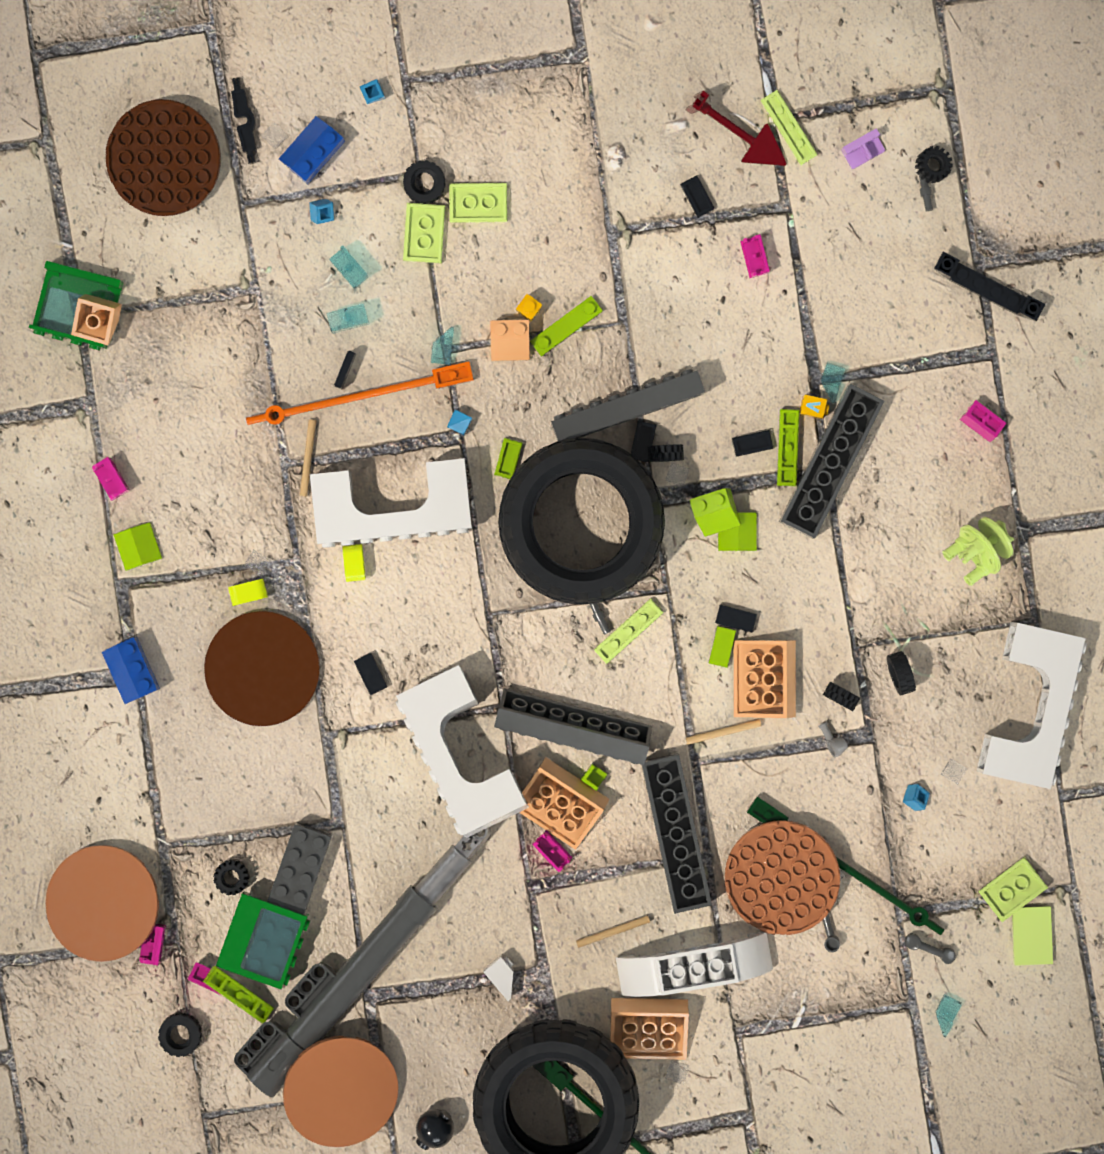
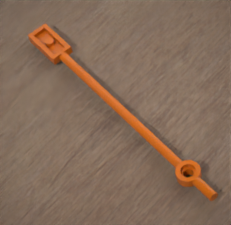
M470 362L433 369V376L287 409L272 405L267 408L264 414L247 417V425L264 421L278 425L283 422L286 416L433 383H435L436 389L474 381ZM273 412H278L279 417L277 419L272 418Z

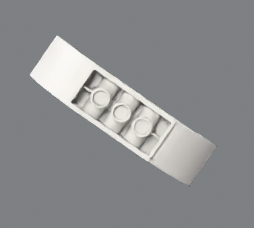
M767 933L747 934L748 938L639 957H635V954L616 957L622 995L631 997L663 996L738 983L766 974L773 970Z

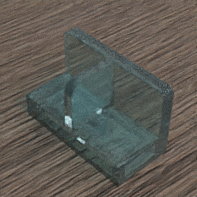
M342 245L340 247L341 250L329 260L355 289L369 276Z
M364 304L326 313L332 334L370 324Z

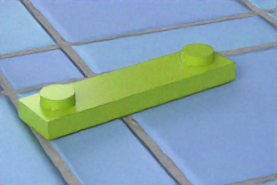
M590 296L530 340V343L542 357L603 311L594 298Z
M780 409L777 486L796 487L799 410Z
M214 965L203 980L206 985L262 1024L266 1022L274 1009L270 1004Z

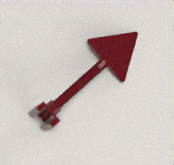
M705 91L695 94V101L685 110L690 114L698 111L704 115L707 114L747 142L750 147L741 159L742 163L786 166L787 163L768 124H765L757 137L754 138L714 110L706 102L709 94Z

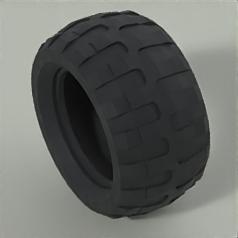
M572 438L555 442L539 449L516 469L503 492L498 524L499 535L506 557L515 572L527 585L553 600L582 605L596 604L615 598L635 586L647 574L658 556L662 545L665 515L662 497L655 481L646 467L629 452L598 439ZM574 474L593 475L610 483L622 496L629 514L628 534L621 550L604 565L588 570L570 569L549 558L540 547L533 528L534 510L542 493L555 481Z
M568 1019L538 1020L510 1032L492 1048L484 1060L473 1090L474 1124L481 1138V1143L488 1154H624L631 1143L638 1122L640 1100L636 1077L621 1049L599 1030ZM545 1061H563L576 1065L591 1076L601 1092L604 1105L603 1115L595 1129L583 1139L568 1145H548L527 1135L515 1121L509 1102V1093L513 1082L527 1068Z

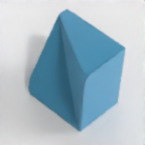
M377 79L359 86L367 105L385 99Z
M322 199L309 202L310 219L312 222L321 224L334 221L332 201Z
M454 410L447 428L464 436L472 421V417Z
M919 784L908 785L903 803L914 811L925 810L930 793Z

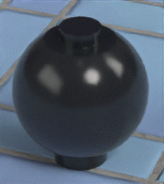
M431 1109L419 1117L416 1123V1134L418 1137L416 1143L420 1148L424 1150L441 1148L449 1143L454 1134V1123L449 1112Z

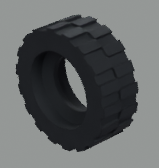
M420 160L412 163L406 169V173L403 176V186L407 196L412 201H416L418 204L433 203L444 193L446 185L445 176L441 168L434 162ZM428 173L432 176L434 185L429 191L422 192L416 188L415 179L419 174Z
M900 651L887 655L888 670L897 693L902 696L916 691L914 675L904 652Z
M188 1013L172 1014L165 1019L159 1029L158 1040L160 1041V1046L171 1056L185 1057L191 1054L200 1044L202 1028L198 1020L194 1016L188 1015ZM182 1025L189 1030L190 1036L186 1043L177 1044L172 1040L171 1031L175 1026Z

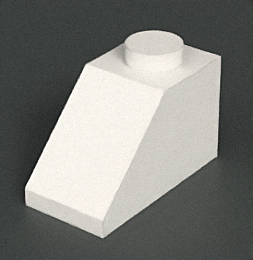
M500 955L483 972L506 1000L509 1001L512 994V966L514 964L507 956L504 958Z

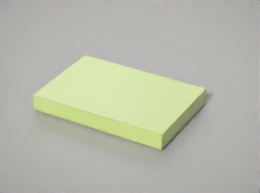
M507 183L449 184L450 223L507 222Z
M407 203L403 261L442 263L445 205Z
M1023 857L978 892L1000 921L1004 922L1048 889V887L1025 857Z
M1051 906L1022 907L1012 915L1014 965L1053 964Z

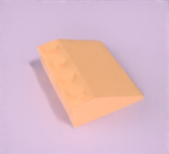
M734 640V717H796V640Z
M545 757L522 791L529 808L519 813L576 850L600 817L610 799Z
M611 998L610 1041L621 1049L626 1059L686 1060L689 1019L688 999Z

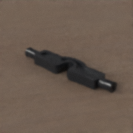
M233 78L234 90L231 91L234 116L237 119L247 118L246 124L237 126V132L241 141L242 151L247 154L248 164L256 163L254 151L257 150L253 133L256 126L255 117L248 108L246 92L244 89H241L240 78Z

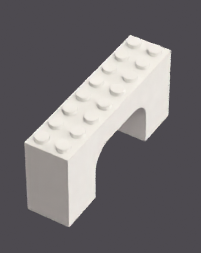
M465 459L426 462L429 493L423 506L412 511L375 515L364 514L357 508L354 502L352 476L349 470L310 474L317 544H322V548L335 547V543L341 542V546L354 545V541L358 540L365 544L373 543V539L377 538L384 542L392 541V537L399 536L400 540L412 539L411 535L418 534L419 538L431 537L430 533L437 532L438 536L450 535L449 531L457 530V534L469 533L468 529H472Z
M1010 622L1002 659L1035 668L1042 677V692L1034 726L1028 736L1020 740H1010L985 734L977 766L978 772L1051 789L1052 785H1055L1057 775L1054 773L1056 766L1058 767L1061 761V756L1059 755L1060 748H1063L1065 743L1063 734L1064 730L1069 726V718L1067 716L1074 704V699H1072L1073 691H1076L1078 686L1076 677L1077 673H1080L1082 669V661L1080 659L1081 655L1086 651L1087 643L1085 638Z
M459 665L396 696L398 701L395 703L399 711L406 715L404 722L407 728L415 734L412 736L413 741L423 751L420 754L421 758L427 766H430L431 770L428 772L433 782L438 783L439 788H437L441 799L446 800L448 805L445 808L449 816L455 818L456 823H454V827L460 836L463 835L468 838L529 808L513 773L509 769L484 782L471 783L464 779L451 753L444 735L448 721L479 704L464 671Z

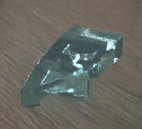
M451 326L433 342L431 363L450 365L454 327Z
M827 362L821 382L831 403H835L845 368Z
M945 994L936 1009V1015L943 1037L946 1038L962 1004Z

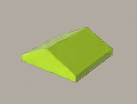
M738 512L741 526L718 533V551H757V513Z
M150 522L113 534L125 571L162 559Z

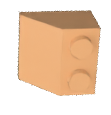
M88 294L79 297L71 335L109 345L119 322L122 304Z
M529 320L490 321L491 361L530 360Z

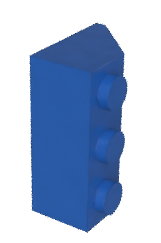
M315 116L278 160L308 185L343 145L345 140L331 126Z
M138 637L130 638L102 652L124 704H128L160 689Z

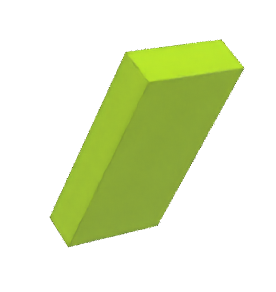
M504 438L494 475L507 479L512 477L516 470L522 442Z
M717 626L709 664L728 667L736 630Z

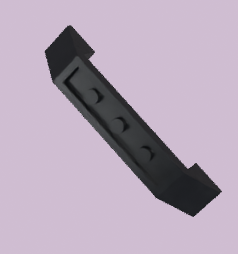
M944 251L942 252L934 269L947 280L1015 315L1033 321L1038 320L1045 306L1044 303L1029 295L1025 297L959 263V259Z

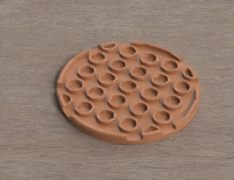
M776 820L753 827L736 842L726 862L725 887L733 908L748 924L766 933L792 935L811 929L828 915L838 896L840 869L832 848L819 833L798 822Z
M100 845L87 847L67 857L52 875L46 893L47 919L55 937L67 950L91 961H112L131 954L148 939L156 924L159 912L157 886L152 874H150L138 857L115 846Z
M334 1036L320 1040L306 1048L293 1065L290 1066L283 1088L284 1108L293 1127L311 1142L328 1147L350 1146L373 1136L390 1118L398 1098L397 1075L390 1059L380 1048L373 1045L370 1041L359 1037Z

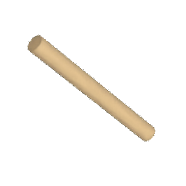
M316 420L308 421L300 496L305 497L308 494Z
M758 719L686 737V743L689 745L761 727V722Z
M647 915L577 940L576 943L578 948L650 923Z

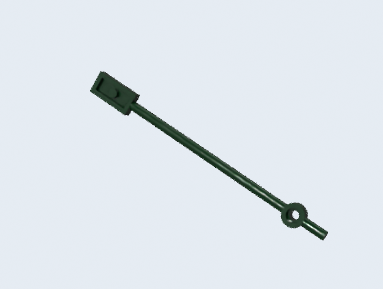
M757 796L746 811L762 823L776 820L788 821L789 817ZM836 857L840 869L909 914V920L913 925H925L937 934L942 935L945 929L930 920L928 912L923 907L916 906L912 908ZM921 913V918L915 919V914Z
M545 1061L533 1065L536 1070L560 1091L566 1087L600 1118L602 1117L604 1110L571 1082L574 1076L558 1061ZM632 1137L630 1145L640 1154H652Z

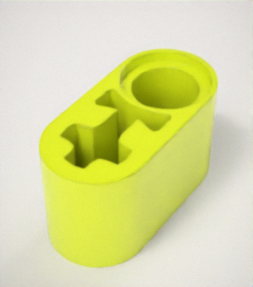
M362 544L342 546L346 582L366 580Z
M264 579L228 587L232 606L268 597Z

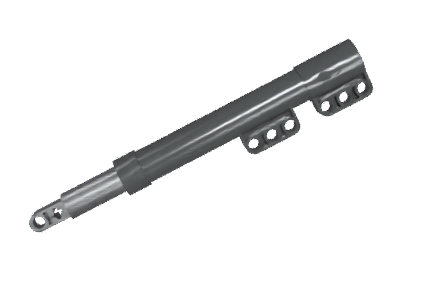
M490 827L485 829V834L482 837H479L477 833L468 838L463 836L455 846L452 845L416 887L410 885L396 901V905L337 973L325 963L313 965L285 998L286 1007L298 1017L287 1030L275 1021L264 1022L236 1053L234 1062L261 1092L272 1098L284 1086L285 1077L290 1066L293 1065L299 1055L327 1034L415 931L428 921L438 909L435 903L472 862L470 860L472 856L490 837ZM466 842L471 843V850L466 849ZM319 967H322L325 971L323 977L317 975ZM307 981L312 985V989L309 992L304 988ZM294 996H297L299 998V1004L297 1006H294L292 1004V998ZM268 1025L274 1028L272 1035L267 1033ZM256 1039H258L261 1042V1048L259 1050H257L254 1047V1042ZM243 1054L248 1056L247 1064H244L241 1060Z

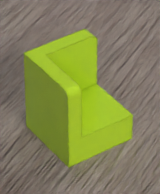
M591 763L582 775L581 780L597 791L599 785L608 774Z

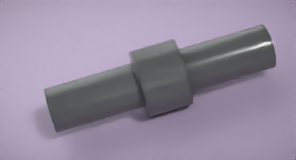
M926 178L920 179L921 188L919 190L924 200L925 211H932L931 187L926 182Z
M597 603L589 604L593 611L592 616L595 622H598L603 634L611 632L604 619L606 616L603 610H600Z

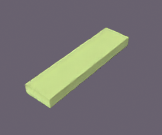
M778 90L761 99L762 105L800 166L816 157V151Z
M650 598L599 644L594 651L607 664L663 614L662 610Z

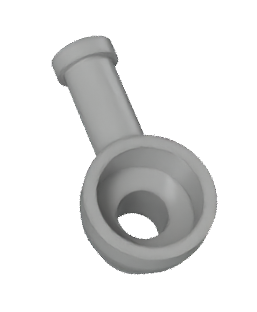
M827 722L818 726L827 740L826 744L831 755L834 758L840 756L848 748L844 738H834Z

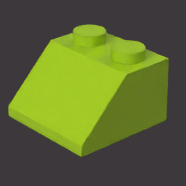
M724 488L690 499L694 517L705 537L741 526L731 489Z

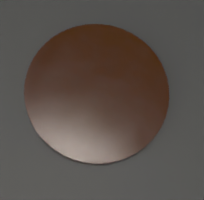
M165 99L151 100L133 107L116 122L106 146V167L111 183H113L118 194L129 205L150 215L173 216L195 208L211 193L220 173L221 150L213 128L198 111L178 101Z
M268 611L246 613L226 623L213 637L208 647L204 664L205 681L214 702L231 718L253 726L276 725L291 719L301 712L315 693L320 673L318 652L306 630L287 616Z

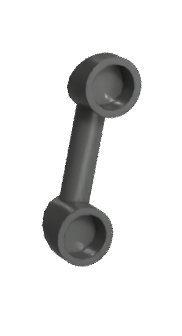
M828 914L822 920L827 935L824 946L828 952L833 953L839 949L840 940L834 935Z
M908 934L904 939V943L909 949H921L936 955L945 964H951L956 958V954L951 948L941 950L922 942L916 934Z

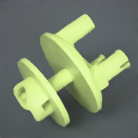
M983 517L978 521L980 531L970 525H964L960 528V534L955 543L942 551L947 561H951V559L958 555L960 560L964 559L962 560L964 564L970 560L975 563L976 568L964 576V580L969 586H972L990 573L996 574L1000 571L1001 564L998 555L1005 559L1013 555L1011 542H1013L1014 538L1008 535L1006 524L1003 521L997 520L994 522L990 518Z

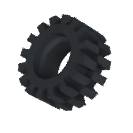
M930 146L920 153L915 161L917 163L915 169H919L916 172L917 175L922 174L920 179L926 178L927 183L931 181L933 184L947 177L953 167V164L950 163L952 157H947L949 152L944 153L945 149L943 147L939 150V146L934 148ZM930 158H934L939 162V171H933L929 168L928 160Z
M683 444L649 446L650 462L684 460Z
M829 682L823 693L825 697L851 711H854L860 700V697L833 682Z
M238 860L224 861L216 868L213 881L216 884V888L222 894L225 893L228 896H233L242 892L248 885L249 871ZM229 870L237 872L239 876L238 882L234 885H229L224 880V875Z

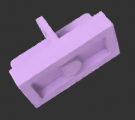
M877 128L841 149L851 169H855L885 152L878 138L880 133Z

